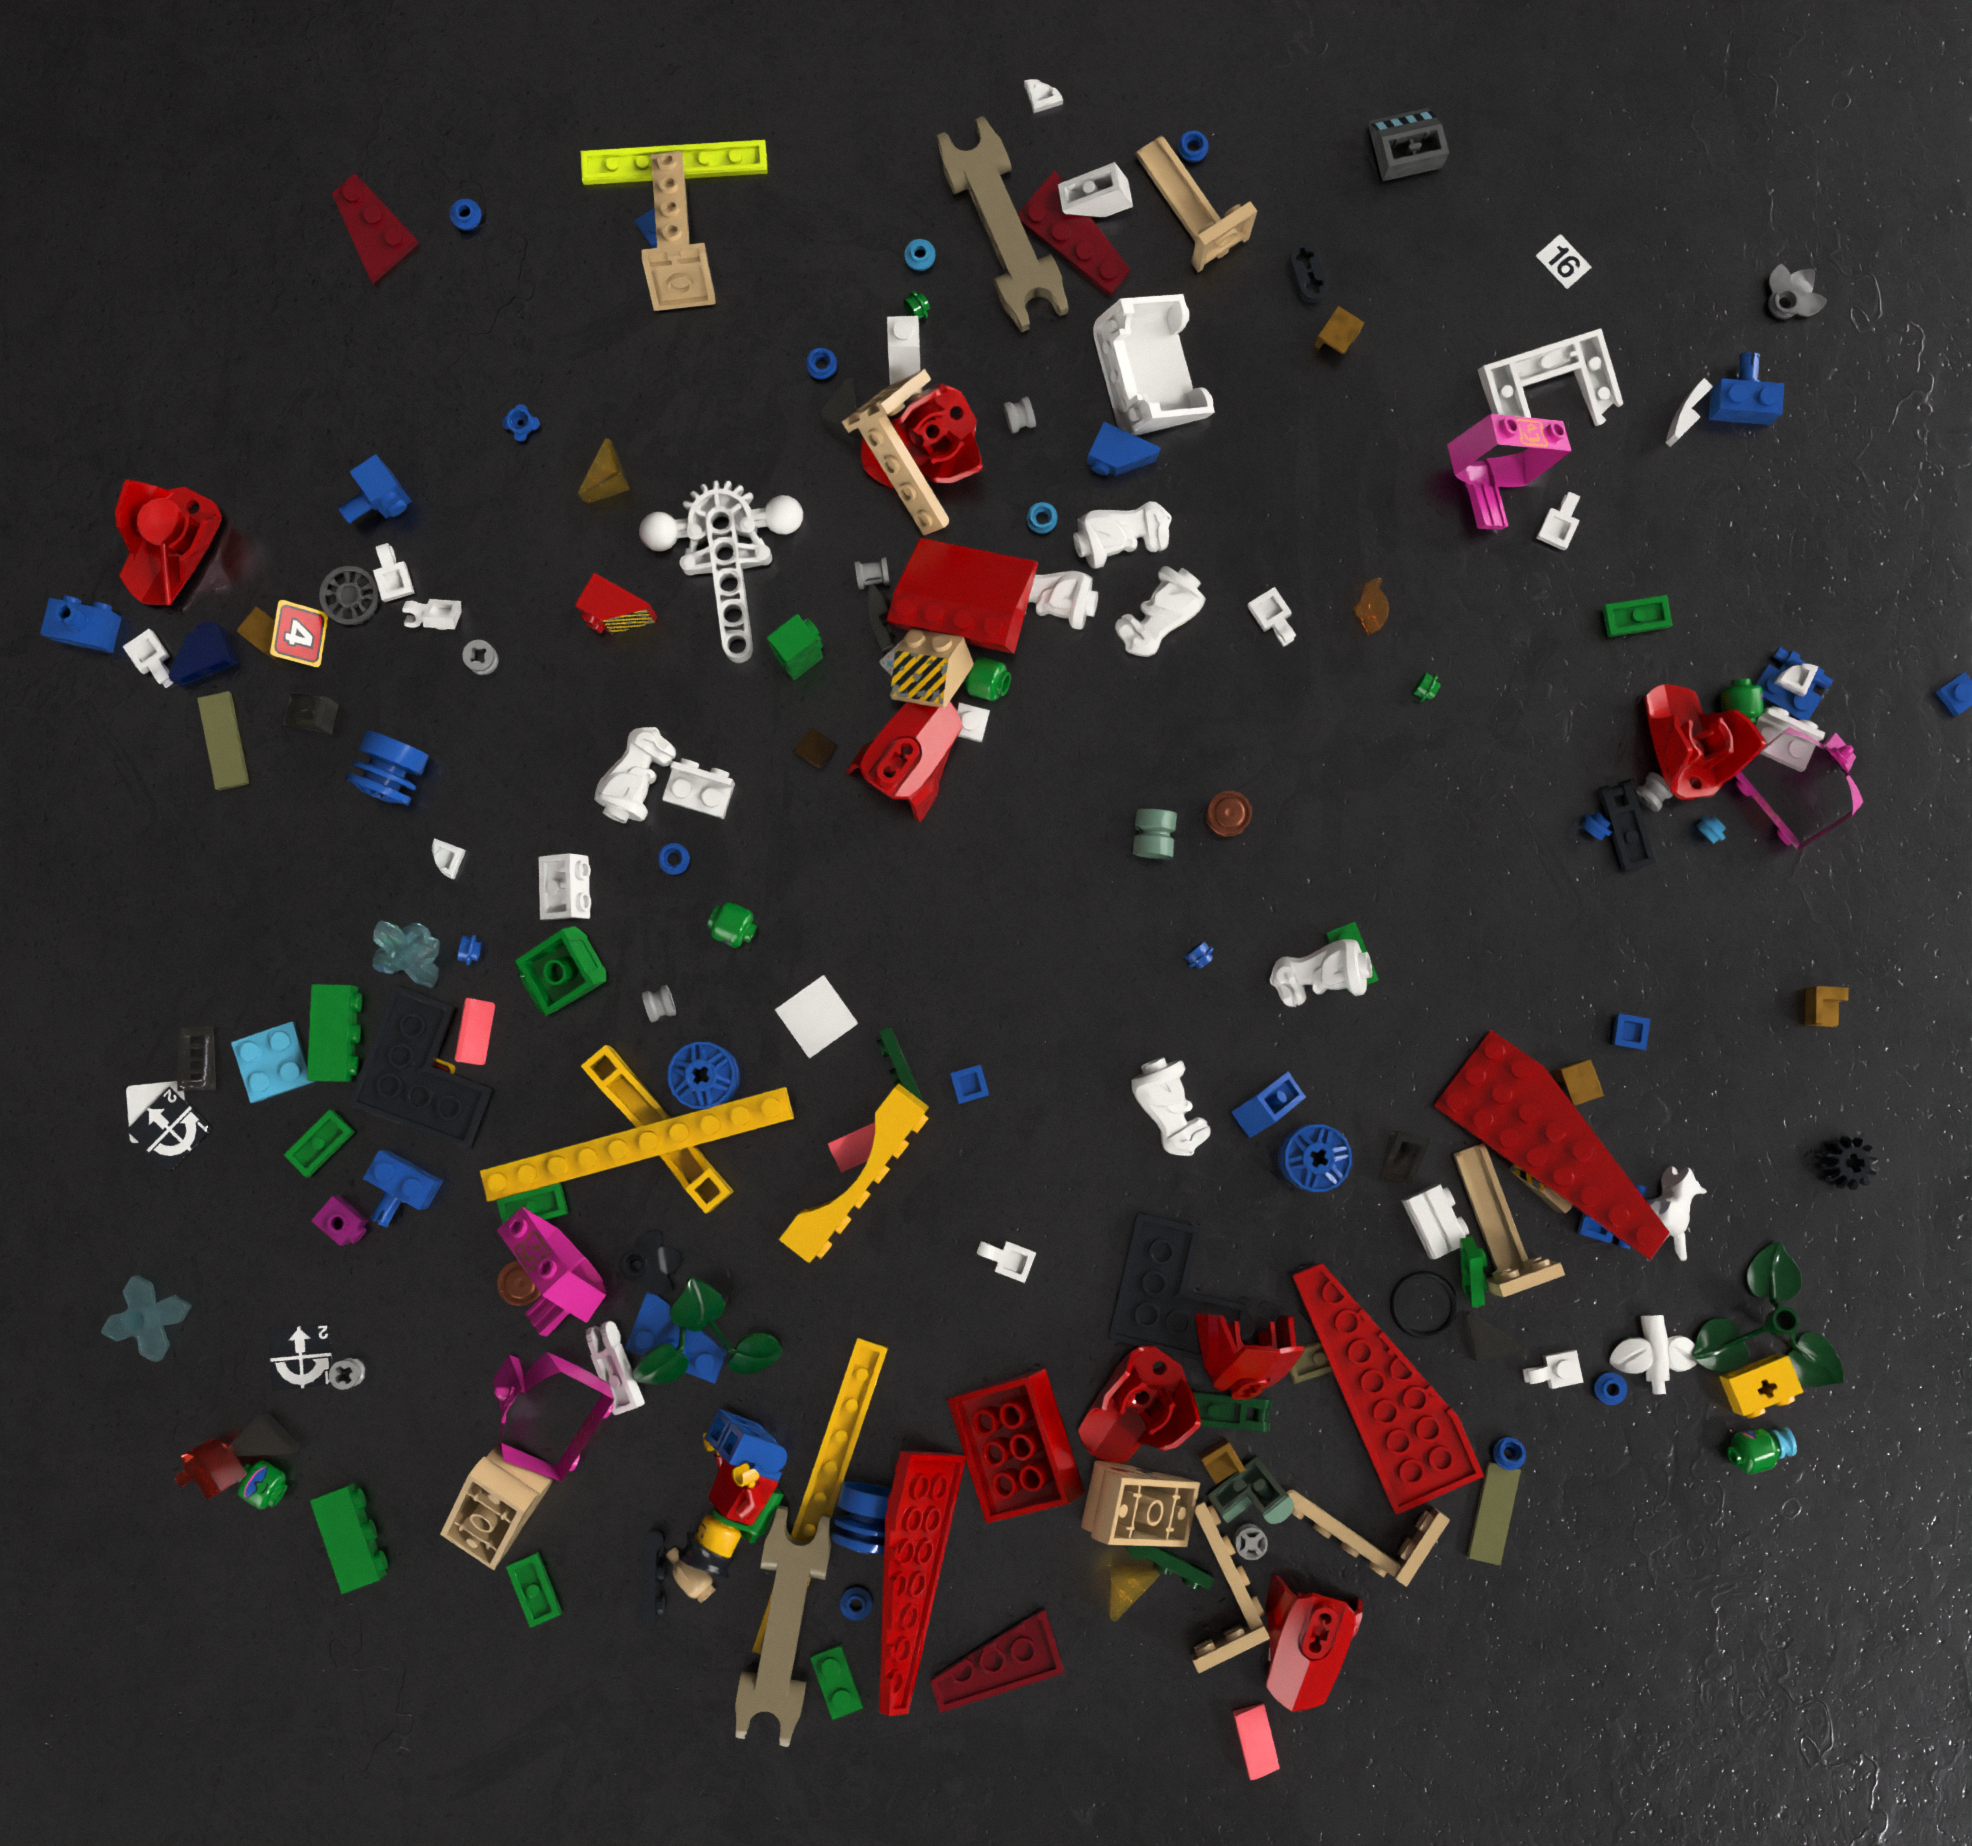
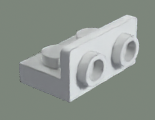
M1775 706L1765 708L1762 716L1757 717L1756 723H1753L1764 737L1766 744L1788 727L1798 730L1816 741L1823 740L1825 732L1818 730V726L1815 723L1803 719L1798 721L1789 717L1788 711ZM1782 734L1760 754L1802 772L1806 769L1816 745L1797 736Z
M681 758L680 763L672 761L670 765L672 771L665 789L663 801L724 819L735 786L733 779L728 778L730 773L717 768H711L710 772L698 769V763Z
M568 853L539 857L540 920L590 918V866L588 856Z

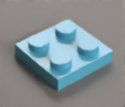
M291 1021L231 1042L250 1103H255L315 1082L307 1081L308 1059L296 1022Z

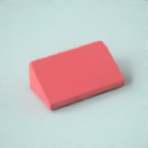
M471 998L465 999L455 1061L477 1065L485 1064L495 1010L494 1003Z
M875 1122L827 1144L841 1173L868 1161L873 1148Z
M1264 1703L1233 1710L1250 1781L1279 1770L1278 1758Z

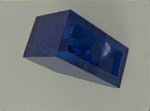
M204 622L197 625L195 631L186 634L168 674L170 681L181 687L238 664V658L226 629L216 622Z

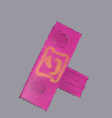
M1497 414L1488 415L1447 444L1454 474L1458 479L1464 481L1465 486L1468 488L1478 529L1502 530L1508 527L1498 487L1525 486L1571 452L1563 421ZM1497 444L1529 447L1524 452L1476 461Z
M1788 727L1768 742L1763 750L1782 734L1797 736L1814 743L1821 749H1827L1832 754L1831 758L1833 761H1838L1842 766L1841 770L1845 772V778L1849 783L1853 800V810L1832 825L1800 843L1740 771L1736 775L1738 779L1736 784L1741 792L1747 797L1752 795L1778 826L1777 833L1788 846L1793 844L1797 850H1800L1853 816L1863 803L1857 786L1849 776V771L1856 758L1851 745H1846L1837 733L1827 738L1824 744L1808 735Z
M521 1207L497 1231L542 1294L525 1312V1315L530 1319L531 1324L535 1326L538 1334L546 1337L569 1313L587 1323L606 1296L601 1276L589 1260L582 1255L557 1227Z
M548 1352L531 1366L525 1376L523 1375L519 1358L508 1355L492 1380L495 1389L494 1394L497 1396L502 1413L499 1445L503 1460L561 1482L568 1471L575 1469L580 1458V1452L601 1420L610 1415L614 1406L615 1399L608 1382ZM563 1372L603 1394L555 1466L503 1444L502 1435L506 1422V1413L519 1393H526L534 1385L547 1377Z

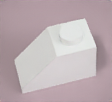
M1115 162L1058 184L1062 210L1065 214L1107 217L1133 207L1128 179Z
M918 316L887 317L890 385L920 371Z

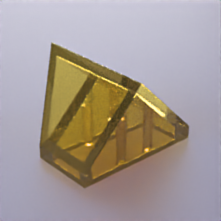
M605 438L578 491L582 501L587 504L630 490L617 451L612 441L608 438Z
M1108 1565V1613L1114 1623L1160 1576L1159 1571L1153 1565Z

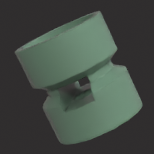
M1137 809L1135 828L1139 831V834L1134 836L1132 855L1154 859L1173 858L1175 840L1170 837V833L1176 830L1177 813L1160 809Z

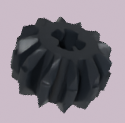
M1841 1136L1840 1142L1836 1140L1829 1142L1831 1151H1823L1821 1153L1825 1158H1828V1163H1822L1820 1167L1830 1170L1825 1179L1827 1181L1836 1180V1187L1839 1189H1844L1847 1186L1849 1190H1857L1859 1184L1867 1186L1870 1184L1867 1175H1876L1878 1173L1874 1168H1871V1163H1876L1879 1159L1877 1157H1869L1874 1147L1871 1145L1863 1146V1139L1860 1137H1855L1851 1140L1849 1136ZM1852 1159L1853 1166L1846 1167V1160Z

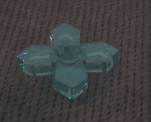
M380 920L374 929L373 941L381 948H378L373 957V968L390 975L400 970H405L415 983L433 988L438 979L439 968L433 961H435L439 953L440 941L431 937L430 931L421 924L410 923L407 927L400 930L398 926Z
M132 1276L122 1292L128 1308L124 1313L110 1315L101 1333L116 1342L132 1336L137 1337L139 1354L153 1362H158L163 1359L170 1346L163 1326L183 1322L191 1308V1304L176 1295L156 1303L153 1283L140 1276Z

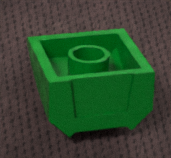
M576 926L560 930L515 960L518 976L536 1008L545 1017L606 982V968L601 964L588 940V936Z

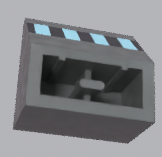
M1429 108L1368 122L1382 181L1443 167L1449 155V150L1442 123Z

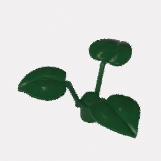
M1781 1242L1769 1245L1754 1257L1746 1274V1281L1750 1292L1758 1298L1769 1297L1770 1304L1775 1307V1310L1766 1316L1765 1326L1740 1336L1738 1326L1731 1320L1724 1318L1712 1319L1706 1322L1697 1334L1692 1353L1694 1360L1704 1368L1712 1371H1735L1743 1367L1750 1358V1350L1743 1341L1768 1331L1775 1336L1789 1334V1345L1794 1350L1789 1352L1788 1356L1800 1385L1820 1387L1843 1383L1844 1372L1841 1361L1826 1338L1817 1333L1807 1332L1799 1337L1797 1344L1795 1343L1799 1317L1793 1309L1784 1307V1304L1778 1303L1776 1299L1786 1301L1793 1298L1800 1291L1802 1284L1801 1273L1797 1264L1786 1252Z
M689 1276L683 1290L673 1301L669 1313L673 1323L677 1324L680 1329L677 1348L675 1349L669 1343L652 1348L635 1367L633 1379L640 1383L656 1385L671 1383L679 1379L689 1366L688 1357L682 1354L685 1348L686 1329L688 1328L690 1331L696 1332L702 1330L706 1324L710 1326L727 1351L732 1353L727 1363L732 1371L739 1374H754L765 1370L778 1360L783 1348L774 1336L763 1332L746 1335L739 1340L736 1347L732 1346L713 1322V1320L722 1315L725 1309L723 1297L709 1284Z

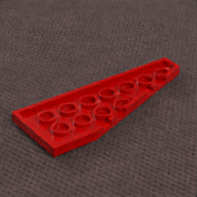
M1490 1030L1434 1104V1107L1638 1253L1651 1260L1670 1235L1668 1229L1546 1068Z
M1319 1262L1291 1274L1393 1513L1398 1515L1484 1477L1458 1415L1446 1404L1435 1389L1422 1377L1411 1362L1351 1297L1324 1264Z
M900 1451L899 1459L895 1465V1477L892 1490L888 1496V1507L885 1516L879 1712L887 1716L909 1713L966 1456L961 1454Z

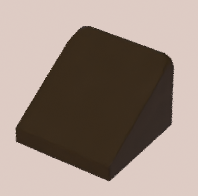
M811 728L796 745L793 752L821 771L838 745L814 728Z

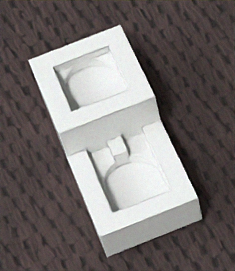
M1705 378L1688 394L1677 410L1667 435L1666 444L1669 447L1700 418L1692 407L1713 387Z

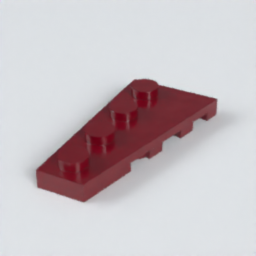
M1054 170L1017 214L1023 228L1111 297L1129 276L1130 268L1090 216L1065 214L1063 212L1058 184L1063 181Z
M1045 1607L930 1678L939 1712L942 1713L1063 1674L1064 1668Z

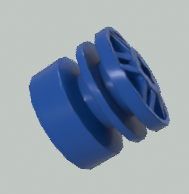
M366 730L358 750L369 756L370 760L368 763L353 761L351 765L364 771V774L361 777L348 773L345 780L369 796L387 803H401L409 806L412 798L400 793L399 789L403 787L415 791L417 786L405 779L406 773L422 775L429 755L385 735Z
M694 1042L683 1046L673 1056L668 1067V1084L672 1094L680 1103L693 1109H709L725 1104L734 1097L740 1085V1070L736 1059L728 1050L710 1042ZM708 1068L706 1075L710 1078L709 1081H701L698 1084L696 1082L698 1080V1075L695 1074L696 1070Z
M1324 1124L1302 1125L1291 1130L1282 1140L1278 1150V1166L1283 1177L1294 1187L1310 1192H1327L1338 1187L1347 1178L1352 1166V1151L1346 1138L1337 1129ZM1321 1151L1320 1157L1324 1160L1323 1163L1313 1166L1314 1159L1310 1157L1311 1152L1318 1153Z
M842 1482L837 1505L849 1511L850 1515L834 1517L833 1523L841 1528L831 1531L830 1540L856 1552L884 1554L885 1516L888 1507V1496L892 1489L862 1482Z

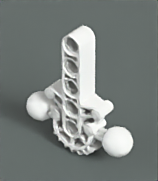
M713 481L712 490H708L707 486L702 484L701 490L703 494L699 496L695 491L690 493L694 503L690 501L683 502V506L689 511L688 518L675 520L665 512L651 513L641 522L639 536L642 543L653 551H665L671 548L678 538L689 537V548H686L685 555L681 557L680 566L687 575L713 573L722 646L731 661L742 663L747 661L753 653L743 569L760 565L766 566L772 561L770 549L765 545L762 538L759 539L757 528L768 527L777 534H790L800 527L803 521V510L796 499L786 495L772 498L765 508L751 510L749 506L753 500L751 492L742 496L743 486L738 485L732 491L730 481L725 482L724 489H720L718 481ZM719 517H726L729 519V524L725 529L718 530L713 527L714 521ZM738 535L750 538L752 543H739ZM708 540L709 547L699 551L696 550L697 545ZM722 548L733 549V556L729 560L723 561L717 558V554ZM734 578L738 581V585L733 591L728 592L721 589L724 580ZM729 610H740L742 612L741 618L734 623L728 622L726 614ZM740 639L746 642L744 651L738 654L732 653L730 651L731 643L734 640Z

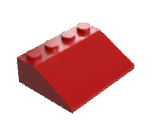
M920 538L895 588L887 621L900 630L909 631L911 628L964 637L966 644L1015 654L1038 562Z
M1045 1368L1002 1380L947 1399L986 1524L1067 1505L1085 1494Z

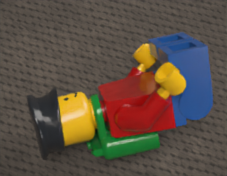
M719 1409L708 1432L703 1434L706 1452L716 1450L714 1458L719 1471L709 1494V1500L715 1507L712 1515H707L703 1518L696 1533L690 1531L687 1533V1545L679 1551L678 1556L688 1566L728 1578V1567L734 1561L732 1554L740 1538L747 1539L750 1544H754L758 1537L763 1536L784 1496L776 1487L782 1475L780 1469L786 1464L787 1452L760 1424Z

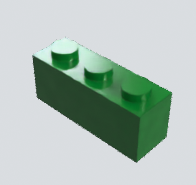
M798 614L767 637L775 658L793 680H796L823 659L821 651L823 644L821 643V637L818 635V629L809 618L803 621Z
M312 984L307 1081L354 1082V1076L358 1075L359 1058L355 1056V1045L360 1042L361 1028L356 1023L357 1012H360L362 1008V995L358 993V987L352 985Z
M355 1482L310 1500L341 1594L379 1581L387 1575L385 1571L388 1568L386 1556L382 1550H378L374 1539L377 1538L375 1524L371 1519L368 1520L364 1510L366 1498L360 1488L357 1489Z

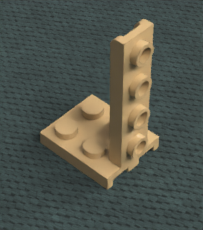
M1162 135L1135 152V156L1196 242L1191 263L1197 272L1201 271L1204 264L1215 257L1219 259L1229 252L1228 249L1238 242L1249 240L1257 210L1251 201L1242 207L1240 204L1233 206L1225 213V218L1221 220Z
M682 151L651 154L657 248L643 249L641 252L654 311L716 304L705 243L690 244Z
M925 369L885 387L842 421L848 433L857 428L859 429L924 536L946 527L949 523V518L887 415L893 416L906 407L903 403L905 400L910 402L923 392L921 388L931 380Z
M1481 1143L1453 1153L1496 1270L1492 1273L1493 1277L1487 1278L1488 1291L1486 1292L1506 1297L1564 1276L1565 1273L1560 1262L1551 1261L1549 1258L1542 1259L1541 1256L1527 1258L1485 1144Z
M1288 1490L1286 1492L1293 1501L1292 1514L1301 1520L1304 1515L1315 1522L1312 1528L1328 1539L1333 1534L1343 1541L1340 1545L1343 1550L1355 1558L1360 1553L1370 1560L1367 1566L1382 1577L1389 1573L1406 1587L1450 1521L1449 1518L1434 1507L1430 1513L1425 1510L1415 1524L1418 1531L1411 1540L1407 1537L1399 1548L1397 1554L1400 1555V1559L1397 1562L1295 1490Z
M1204 1501L1195 1505L1194 1513L1245 1617L1248 1627L1243 1629L1241 1624L1223 1632L1225 1638L1213 1643L1212 1639H1208L1194 1647L1196 1652L1191 1654V1658L1198 1674L1270 1639L1260 1619L1261 1616L1265 1615L1257 1596L1250 1598L1245 1586L1250 1584V1581L1242 1565L1236 1568L1231 1559V1555L1236 1552L1228 1536L1226 1535L1222 1538L1216 1525L1220 1524L1221 1521L1214 1506L1207 1507Z

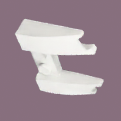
M1601 328L1485 365L1477 370L1492 414L1531 418L1522 387L1572 371L1575 373L1595 427L1606 421L1601 414L1613 403L1617 407L1623 404Z

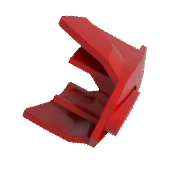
M943 382L919 394L903 410L888 418L925 480L935 483H953L982 470V459L975 440L977 419L961 391L944 385ZM955 406H958L959 414L955 417H951V409ZM934 425L932 431L926 433L927 427ZM863 437L860 449L863 469L876 481L893 488L894 486Z
M127 479L123 483L115 509L116 528L120 532L129 551V556L119 576L128 591L141 603L165 605L160 545H154L144 540L138 532L136 518L140 507L148 500L158 497L173 501L182 510L184 529L180 537L166 545L172 602L209 548L219 528L222 515L214 501L186 487L166 490L153 484ZM199 505V510L192 514V507Z
M1663 684L1653 688L1644 697L1651 736L1664 780L1670 792L1681 800L1691 801L1696 798L1712 797L1724 782L1736 776L1766 746L1764 737L1750 718L1738 710L1704 714L1697 693L1691 689Z
M949 701L945 709L906 702L877 737L863 745L845 772L850 775L855 768H860L864 780L890 798L907 799L911 804L915 820L921 822L938 795L939 781L950 749L963 727L955 707L951 701ZM884 772L890 773L893 777H886Z
M1195 1315L1203 1364L1212 1379L1213 1387L1222 1392L1231 1390V1397L1233 1399L1245 1400L1255 1398L1264 1389L1271 1387L1285 1377L1304 1352V1346H1296L1295 1316L1280 1315L1276 1331L1275 1322H1269L1268 1329L1258 1333V1346L1244 1345L1242 1343L1239 1321H1234L1227 1325L1223 1315Z
M1141 1345L1132 1350L1118 1365L1077 1430L1083 1445L1093 1456L1109 1462L1126 1463L1141 1445L1154 1447L1163 1452L1178 1447L1199 1429L1201 1420L1194 1394L1187 1385L1182 1365L1154 1345ZM1158 1361H1162V1367L1153 1371V1365Z
M1273 1574L1265 1605L1271 1658L1266 1687L1276 1700L1291 1712L1311 1709L1325 1703L1335 1683L1350 1642L1359 1630L1364 1600L1358 1598L1355 1610L1353 1611L1344 1601L1316 1593L1303 1595L1298 1592L1296 1596L1290 1591L1279 1575ZM1323 1613L1329 1614V1616L1322 1617L1320 1615Z

